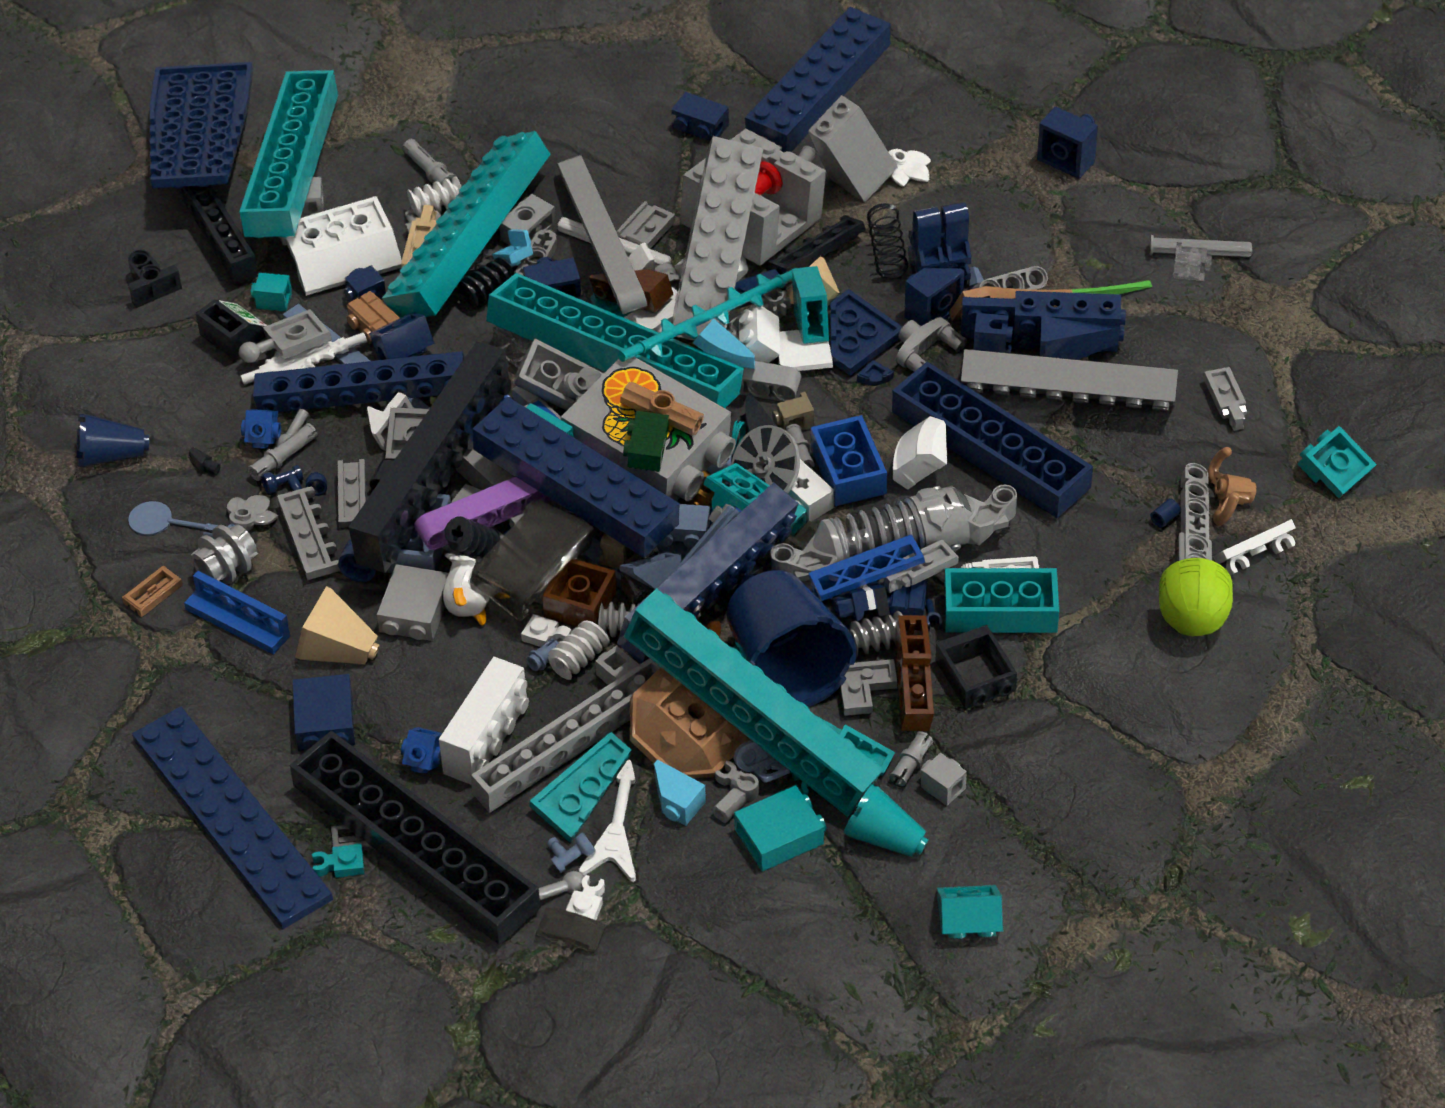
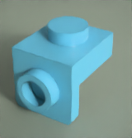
M512 229L508 231L511 245L493 253V258L503 257L513 267L521 264L520 260L533 255L531 239L527 230Z

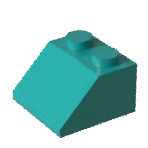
M996 885L937 888L940 928L943 934H948L949 938H964L966 933H978L980 937L995 936L996 932L1003 931L1002 895Z

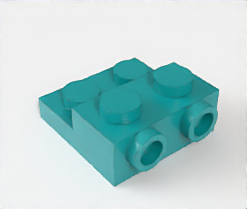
M1340 426L1332 432L1327 429L1316 439L1318 444L1315 447L1312 444L1308 445L1299 454L1302 459L1297 463L1315 483L1321 479L1338 498L1377 465Z

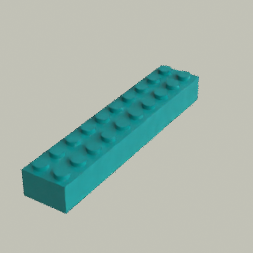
M334 70L286 71L239 211L245 237L263 238L279 236L285 238L295 236L338 98Z
M536 131L520 132L509 137L501 136L494 141L492 149L483 156L481 164L471 173L467 183L459 189V194L448 204V209L437 219L435 227L424 237V242L412 253L413 257L401 268V273L396 280L388 286V291L382 299L397 316L402 318L414 312L428 317L438 313L550 156V152Z
M515 273L489 295L487 322L518 334L522 338L532 341L537 339L586 363L590 367H595L605 372L619 359L618 352L635 345L639 340L643 341L659 333L518 273ZM672 338L662 343L663 355L657 357L650 350H647L643 355L634 356L723 408H726L740 394L744 368Z
M656 588L635 610L624 638L844 815L849 817L867 789L876 782L883 771L873 758L864 755L849 739L843 738L834 731L828 722L819 719L804 703L798 702L789 695L782 685L774 683L759 667L752 665L744 659L737 649L729 647L719 639V636L713 630L707 629L699 623L692 613L684 611L669 595L662 593Z

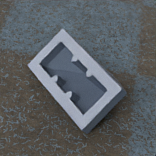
M666 552L623 564L619 567L621 572L655 590L676 571L681 562V555Z

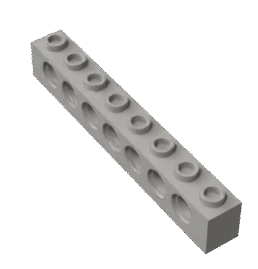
M647 659L471 774L472 794L490 813L604 738L610 732L630 721L631 696L660 666L652 659Z

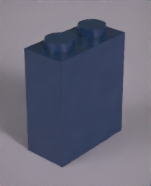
M350 675L294 679V723L298 751L310 749L330 731H333L350 745H355Z

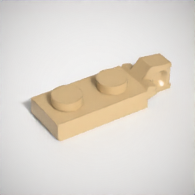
M424 205L421 218H416L415 221L412 220L401 267L410 261L413 257L412 253L424 242V237L435 227L437 212L434 206Z

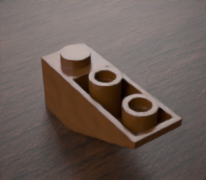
M649 269L634 270L648 305L639 309L656 313L674 295L668 274ZM605 274L591 275L589 279L595 298L617 303Z

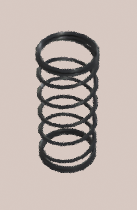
M882 203L875 205L868 211L867 221L872 238L871 245L875 257L876 272L884 278H896L903 275L908 269V260L905 257L906 250L903 248V232L900 229L899 211L892 204ZM881 209H892L896 212V217L887 216L876 220L874 223L871 222L872 216ZM882 219H894L891 223H888L886 225L876 224L878 221ZM896 222L899 223V224H898V227L893 226V225H894ZM886 228L896 229L891 233H879V231ZM898 230L900 232V237L886 236L880 239L879 241L875 239L876 234L890 235L894 234ZM886 238H898L896 241L891 243L881 242ZM899 240L902 242V246H887L880 251L876 248L878 244L890 245ZM891 247L900 248L899 250L891 253L882 252L883 250ZM903 250L904 256L901 254H897V252ZM880 253L886 254V255L882 256L881 258H878V256H879ZM889 257L901 258L900 260L895 262L883 261L884 259ZM902 260L905 261L904 268L896 272H887L879 267L880 262L895 264Z

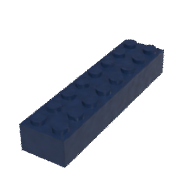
M849 7L745 117V129L759 136L766 137L769 141L782 147V152H792L809 134L808 130L841 95L844 96L890 46L891 23Z
M925 362L892 390V412L914 427L930 416L943 420L946 424L947 448L1001 483L1012 486L1018 494L1056 518L1091 488L1093 466L929 362Z
M510 397L503 400L473 428L474 451L643 558L679 525L680 503Z
M772 483L657 589L669 595L684 611L692 613L698 620L701 615L700 612L705 607L710 609L718 601V595L722 591H730L742 573L747 575L756 565L755 561L760 557L766 558L778 540L783 542L792 532L790 527L797 518L795 512L799 503L777 484ZM642 602L625 616L617 642L620 647L640 664L649 659V657L624 638V635L635 610Z

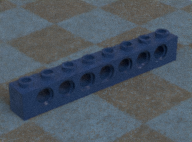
M463 351L255 373L253 398L257 410L286 412L299 409L389 401L398 392L405 394L407 398L436 396L442 392L462 363L464 354Z

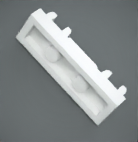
M1291 519L1223 550L1213 556L1218 564L1227 561L1226 570L1232 575L1238 572L1235 562H1238L1242 569L1250 566L1249 560L1243 556L1248 552L1252 556L1267 550L1265 544L1271 541L1272 550L1276 554L1283 551L1280 544L1281 541L1286 543L1288 549L1295 546L1294 538L1287 533L1296 527Z

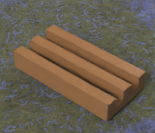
M162 566L122 597L123 603L126 606L130 605L131 610L134 612L137 610L138 615L143 617L183 586L182 579L165 566Z

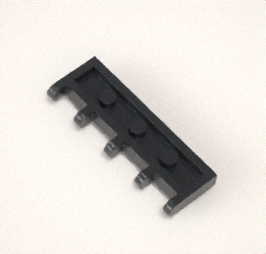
M843 215L839 218L840 221L833 226L827 225L823 227V232L813 238H805L803 244L793 250H785L782 257L777 260L771 259L766 262L769 270L776 269L781 275L794 268H804L811 265L819 257L835 252L839 246L847 241L856 239L857 235L866 230L864 221Z

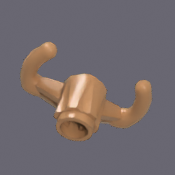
M1224 447L1216 453L1207 470L1208 482L1215 484V493L1219 498V506L1213 515L1214 523L1217 526H1222L1230 519L1237 504L1251 503L1256 495V484L1251 482L1250 478L1219 472L1222 462L1232 454V450L1229 447Z

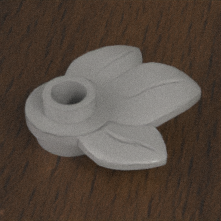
M582 368L579 373L574 372L567 376L564 382V390L568 396L578 400L601 377V374L594 368Z
M254 495L247 500L235 497L227 504V511L230 513V523L240 525L246 531L251 530L254 524H270L278 518V515L267 511L270 500L262 495Z

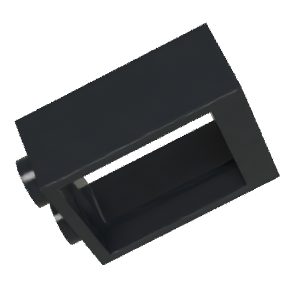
M987 625L936 643L935 661L965 709L982 705L986 701L1000 696H1007L1011 692L1016 691L1017 672ZM985 652L999 676L968 687L954 663Z

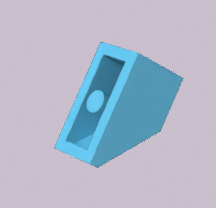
M657 759L654 763L655 782L662 813L668 819L678 821L687 826L706 803L705 785Z

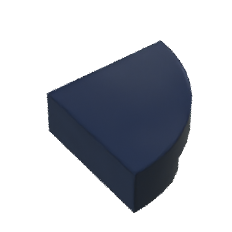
M874 360L857 374V382L866 385H880L894 378V371Z

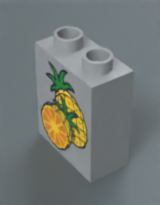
M632 357L624 362L618 359L561 416L563 422L573 427L575 439L675 501H678L680 498L690 501L701 488L704 480L703 471H706L712 464L719 468L725 465L736 445V440L729 436L730 411L636 357ZM628 382H634L654 392L659 390L669 391L675 397L676 402L704 414V420L696 435H690L669 425L661 470L659 472L655 470H640L639 468L634 469L633 467L629 468L627 467L628 457L623 456L625 440H631V436L627 435L629 420L635 419L637 411L620 403L621 395Z

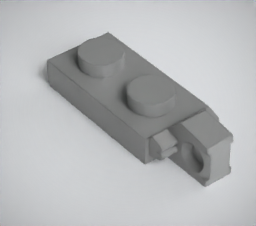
M1230 367L1205 371L1203 379L1219 414L1223 419L1229 418L1233 431L1244 429V415L1247 412L1246 401Z
M939 540L921 549L925 563L885 577L884 587L889 592L901 589L903 585L910 587L944 571L945 568L958 564L959 557L944 540ZM912 553V554H910V555L904 557L903 559H908V558H911V557H913V556H915V555H914V553Z

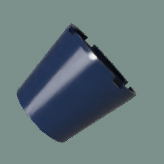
M781 570L763 572L745 581L732 595L727 606L726 615L737 650L744 659L752 665L759 667L774 683L782 685L794 699L804 703L807 707L813 706L832 695L846 681L845 674L850 665H854L856 659L854 638L841 621L797 576Z

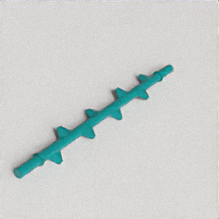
M792 270L782 275L778 274L771 280L759 274L756 276L758 286L742 294L733 287L727 289V301L706 311L697 305H693L691 307L693 317L677 325H673L666 318L662 319V332L643 341L639 340L635 345L618 352L619 360L624 362L639 354H645L647 350L660 357L663 355L662 343L682 333L696 339L698 337L696 327L717 318L726 325L729 323L728 311L747 302H751L759 308L764 305L762 295L776 288H782L785 284L791 282Z

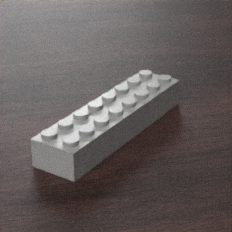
M715 136L712 137L708 145L671 321L673 325L693 317L691 309L693 305H697L706 311L727 301V289L730 287L735 288L763 148ZM714 318V319H716L723 327H725V328L727 327V324L724 325V324L721 323L717 318ZM712 320L696 327L698 336ZM685 333L673 338L683 343L695 341V339Z
M964 349L961 383L977 393H983V389H992L994 391L993 394L1009 395L1010 391L1019 392L1020 397L1036 398V394H1043L1049 400L1061 401L1062 396L1073 397V402L1089 403V399L1099 400L1101 405L1115 406L1116 401L1126 402V407L1142 408V404L1153 405V410L1168 411V408L1174 407L1178 370Z

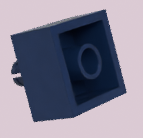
M1055 106L1039 123L1037 160L1080 179L1095 162L1098 125L1094 124L1093 117L1089 114H1083L1081 117H1078Z
M542 257L537 261L536 265L523 267L525 277L575 298L581 296L580 277L574 257L552 261L550 257Z

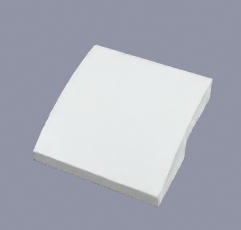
M799 330L779 332L780 355L777 357L778 365L793 367L798 371L833 367L829 341L803 344Z

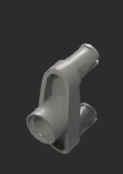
M942 317L936 318L923 326L910 320L899 332L898 338L904 344L896 356V362L902 367L909 368L915 372L926 362L919 355L937 340H942L956 352H959L960 349L962 350L965 347L968 339L957 333L951 327V324Z

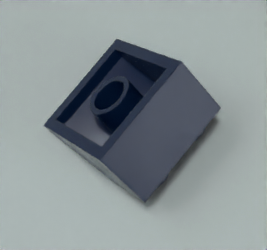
M923 268L918 273L911 275L905 281V318L909 321H915L920 326L939 317L945 320L949 318L950 309L964 291L965 271L960 268Z

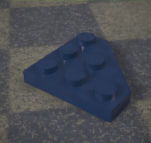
M848 289L831 302V356L833 364L848 375H852L899 340L898 335L903 327Z

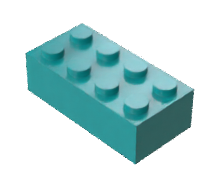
M945 568V633H965L987 625L992 633H1058L1059 597L1057 568Z

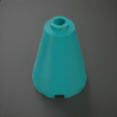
M871 784L857 805L858 808L854 815L852 814L843 833L850 838L910 857L915 852L920 855L929 840L924 837L927 831L879 786Z

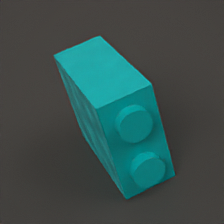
M818 267L792 269L794 316L803 344L829 341L827 294Z
M796 785L734 812L735 831L761 871H765L824 844L826 824L822 816L816 815L813 811L809 797L806 794L802 795Z

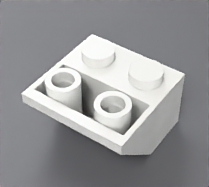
M752 305L727 324L726 329L754 353L755 361L770 363L780 355L779 317L763 306L759 308L756 305Z

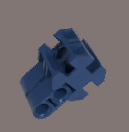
M964 202L941 206L940 213L937 207L913 211L912 230L908 231V238L911 246H908V257L912 273H918L923 268H960L965 271L964 280H970L971 272L968 264H971L972 257L968 241L969 214Z

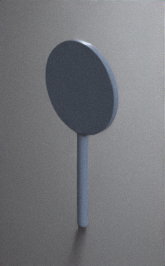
M156 501L139 504L130 512L128 518L130 528L135 533L143 536L159 534L166 530L170 524L204 529L206 525L172 519L170 509L165 504Z

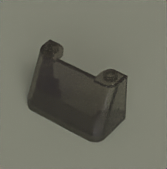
M541 499L537 502L532 500L524 509V515L483 558L478 557L476 559L470 582L519 622L529 614L526 606H530L533 601L536 602L539 599L540 592L572 558L576 559L578 554L583 556L591 547L595 528L586 521Z

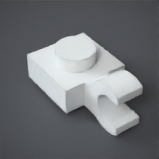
M533 614L522 631L521 638L523 642L541 647L551 638L554 641H563L572 630L566 626H559L557 621Z

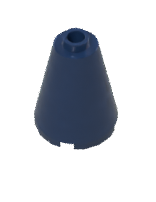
M79 414L78 422H80V429H77V458H80L77 462L78 467L143 456L144 451L149 450V435H144V429L87 414Z

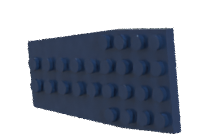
M252 62L155 68L150 99V181L152 188L172 187L178 189L184 186L206 187L228 183L249 108L253 76Z

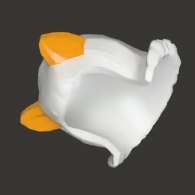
M452 552L446 553L445 556L452 562L443 590V600L446 608L450 613L459 617L473 616L480 625H484L486 622L484 608L491 597L492 590L498 589L501 582L486 580L473 570L476 563L475 559L464 555H455Z

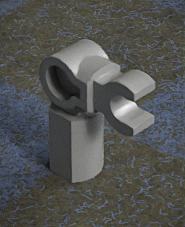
M730 761L725 762V770L729 772L728 774H723L718 770L715 772V779L718 783L730 785L731 790L712 809L715 817L724 823H727L734 816V812L740 810L746 804V801L755 800L759 794L758 778L750 773L738 772L735 764Z

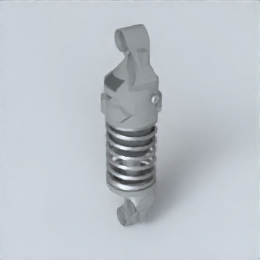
M999 485L993 490L990 497L985 502L963 494L953 486L925 488L918 491L915 496L904 499L903 502L898 500L895 507H891L886 503L880 512L876 507H873L869 517H867L864 511L860 510L858 514L860 530L857 528L854 517L848 513L845 518L848 533H845L843 524L838 517L824 519L820 521L814 536L803 550L795 549L785 543L775 545L770 552L771 571H786L797 576L802 582L810 580L809 572L850 558V555H858L864 551L874 549L911 534L920 550L939 540H944L953 551L960 549L961 545L967 543L980 545L995 530L1009 527V521L1016 514L1017 492L1010 485Z

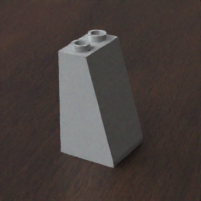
M842 95L808 130L829 179L864 203L898 168L861 108Z

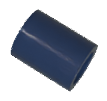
M1169 498L1151 512V520L1156 526L1163 528L1181 513V508L1175 500Z

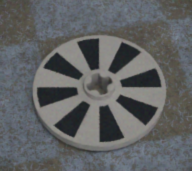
M764 425L751 430L743 437L734 452L732 464L737 463L768 485L772 483L777 484L788 494L795 484L799 473L800 453L796 441L789 432L777 426Z

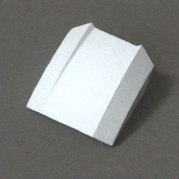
M930 416L907 431L899 440L893 459V480L906 489H910L926 476L947 465L946 424L943 420Z

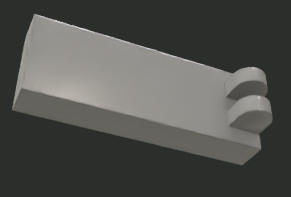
M359 459V462L343 463V460L338 461L339 527L345 528L349 527L366 502L365 459Z

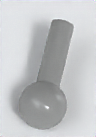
M299 409L286 434H282L280 438L276 439L275 447L301 429L309 415L307 411Z
M577 871L568 872L562 881L539 888L540 900L564 892L573 894L574 890L581 892L584 876Z

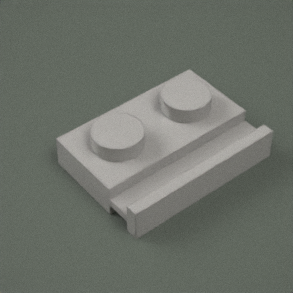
M644 201L617 230L618 237L638 245L646 243L647 247L651 249L674 224L675 214L655 205L651 207L648 205V202Z

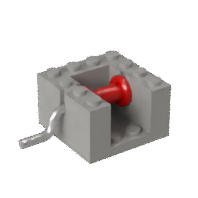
M744 129L731 140L763 148L741 256L760 266L821 219L826 170L792 152H782V147L748 129ZM706 158L683 174L680 223L691 228Z

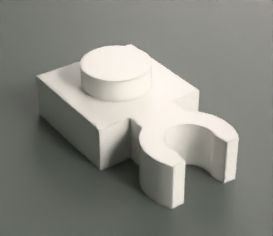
M585 875L582 879L583 892L574 890L564 915L565 921L593 928L603 905L602 897L600 896L605 890L604 879H600L597 886L591 887L589 886L590 878L588 875Z

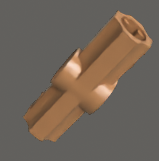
M628 382L620 398V403L637 411L669 415L670 426L690 435L697 434L704 420L703 413L676 402L675 397L669 391L659 390L654 392L634 382Z

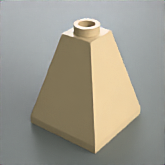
M326 586L302 627L295 657L300 660L366 664L368 658L374 660L380 645L376 643L378 636L331 588Z

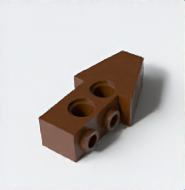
M898 615L895 627L896 676L899 692L901 731H930L934 716L930 669L932 657L926 616Z

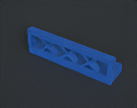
M911 534L809 572L811 589L817 598L819 597L821 601L925 563V559ZM912 553H914V555H915V556H913V557H911V558L903 559L904 557H906V556H908V555H910V554H912Z
M200 571L193 575L196 590L184 602L185 610L273 655L290 637L287 615Z

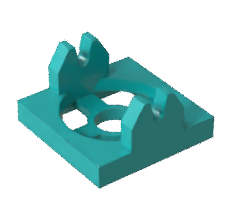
M737 463L707 476L703 484L715 492L712 498L713 510L716 506L723 508L725 504H728L735 508L737 507L741 511L770 486ZM722 480H727L731 483V486H726L722 483Z

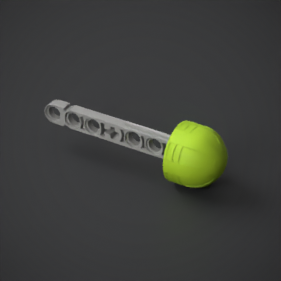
M1197 463L1187 464L1181 475V488L1183 489L1181 491L1179 561L1170 565L1163 572L1159 581V606L1162 616L1171 627L1187 636L1208 635L1218 630L1228 618L1233 604L1231 576L1223 566L1212 561V541L1209 540L1208 471ZM1190 491H1193L1200 496L1194 495ZM1190 509H1194L1198 511L1200 514H1197L1191 511ZM1190 545L1197 546V547L1200 548L1201 550H1197V549L1193 548V547L1190 546Z

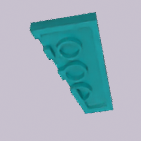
M610 732L530 800L529 807L571 843L631 756V749Z

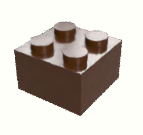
M564 556L542 595L544 617L576 627L586 620L598 625L601 603H603L604 609H607L617 592L615 571Z

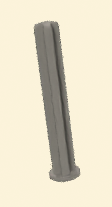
M1150 235L1149 255H1153V253L1250 257L1252 254L1251 242L1154 238V235Z

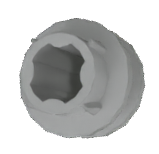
M218 525L213 529V538L204 535L198 539V549L191 554L192 562L197 571L218 581L221 580L226 584H230L236 580V571L247 573L251 570V559L258 555L257 547L251 535L242 526L235 525L228 528L224 525Z

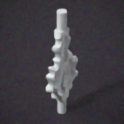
M364 332L346 339L342 337L335 342H326L320 347L300 352L297 356L285 359L276 351L274 357L267 359L264 365L259 366V369L240 376L243 384L246 385L254 382L255 373L315 367L314 364H318L319 361L332 360L335 357L334 355L348 352L349 348L366 343L367 339Z

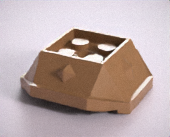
M662 667L634 692L630 698V741L653 763L658 759L691 778L714 777L717 770L720 771L725 766V762L730 761L734 757L737 747L751 740ZM688 712L696 714L698 719L692 718Z

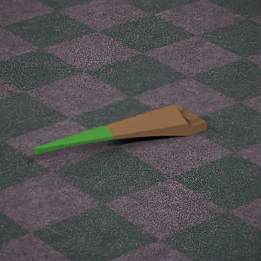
M1148 280L1108 287L1067 290H1030L985 286L963 291L949 313L952 321L962 320L963 297L1015 299L1016 291L1122 294L1150 288L1152 285Z

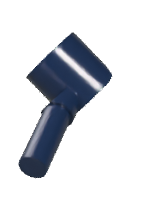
M928 599L926 600L928 631H930V623L932 622L937 623L939 630H941L942 616L934 611L933 601Z

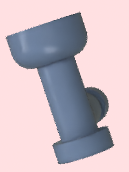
M583 832L575 838L576 844L567 851L557 838L553 837L548 840L547 845L555 855L551 860L560 873L566 870L564 867L580 855L590 856L596 852Z

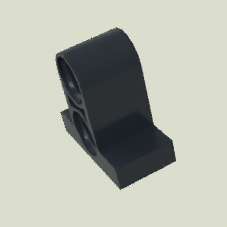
M138 249L129 254L128 263L134 282L129 283L128 286L132 303L136 308L182 289L179 270L175 265L161 270L148 251Z

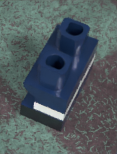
M877 581L831 598L833 612L838 614L840 618L851 616L858 621L863 617L864 611L871 610L879 617L890 615L886 589Z

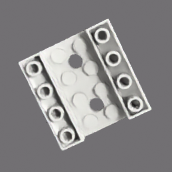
M377 196L300 218L295 236L280 237L283 246L288 245L294 258L298 279L306 295L344 285L345 277L357 268L364 269L372 265L379 274L402 268V259L393 229Z

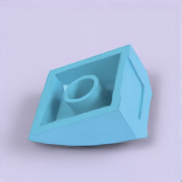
M713 319L693 342L706 353L740 367L755 369L754 353L716 319Z

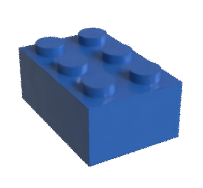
M862 415L811 427V451L824 481L834 489L835 506L887 494V471Z

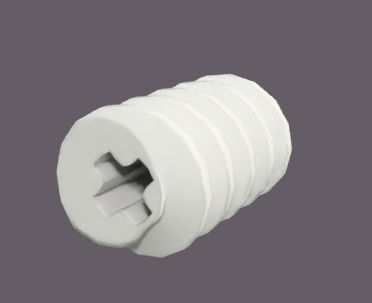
M454 176L451 182L447 178L444 179L442 185L438 181L434 182L433 188L426 184L423 187V191L420 187H415L414 195L408 189V199L413 212L418 218H421L423 206L432 205L440 214L441 206L444 205L448 209V204L459 194L461 185L458 178Z
M587 620L582 621L578 628L573 629L571 634L567 635L563 641L556 645V648H553L548 653L549 663L558 675L571 680V673L578 674L580 667H585L588 664L587 660L592 661L595 658V653L599 654L603 650L602 646L607 647L610 644V639L597 624Z

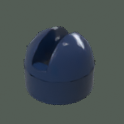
M311 473L307 476L306 487H313L316 492L315 496H320L327 490V479L321 473Z

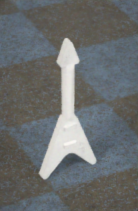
M628 760L617 775L619 788L612 823L609 824L594 846L596 852L588 856L579 868V872L583 876L603 863L612 861L616 863L631 882L636 880L623 826L630 786L635 784L631 760Z

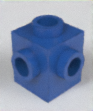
M246 410V419L241 424V435L245 436L244 442L252 443L253 448H268V444L275 443L276 439L280 438L281 435L278 411Z
M420 727L410 729L407 738L404 739L401 746L402 764L411 766L410 770L419 773H427L428 770L438 767V764L442 763L439 738L443 733Z

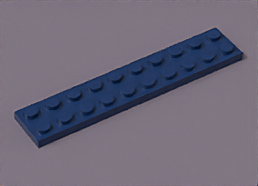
M181 706L132 733L134 742L282 929L287 928L333 900L332 892Z

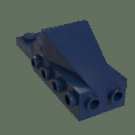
M1016 291L1015 299L963 297L961 336L974 339L977 313L1008 315V326L1013 327V348L1039 349L1040 357L1079 360L1099 351L1117 352L1118 341L1124 340V326L1120 325H1125L1126 309H1121V294Z

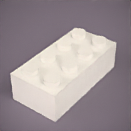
M497 657L492 658L439 738L443 774L471 784V774L487 765L493 755L496 756L500 752L502 741L507 734L510 735L513 732L517 718L520 714L526 712L529 705V698H527L526 693L527 681L525 680L523 667Z

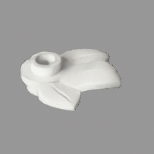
M900 149L889 151L898 167L890 175L897 184L903 187L909 179L928 182L929 171L926 166L931 162L928 156L919 151L905 152Z

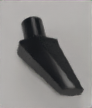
M194 447L189 450L190 458L200 471L205 472L208 470L215 474L220 471L221 464L212 461L211 456Z

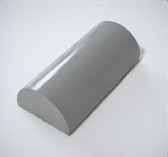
M534 339L519 366L513 384L567 411L577 401L568 396L564 390V382L567 376L574 372L579 373L582 368L590 366Z

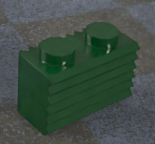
M636 411L635 419H630L627 435L631 436V440H625L623 456L628 457L627 467L639 468L640 470L645 469L646 471L655 470L656 472L661 470L669 429V415Z

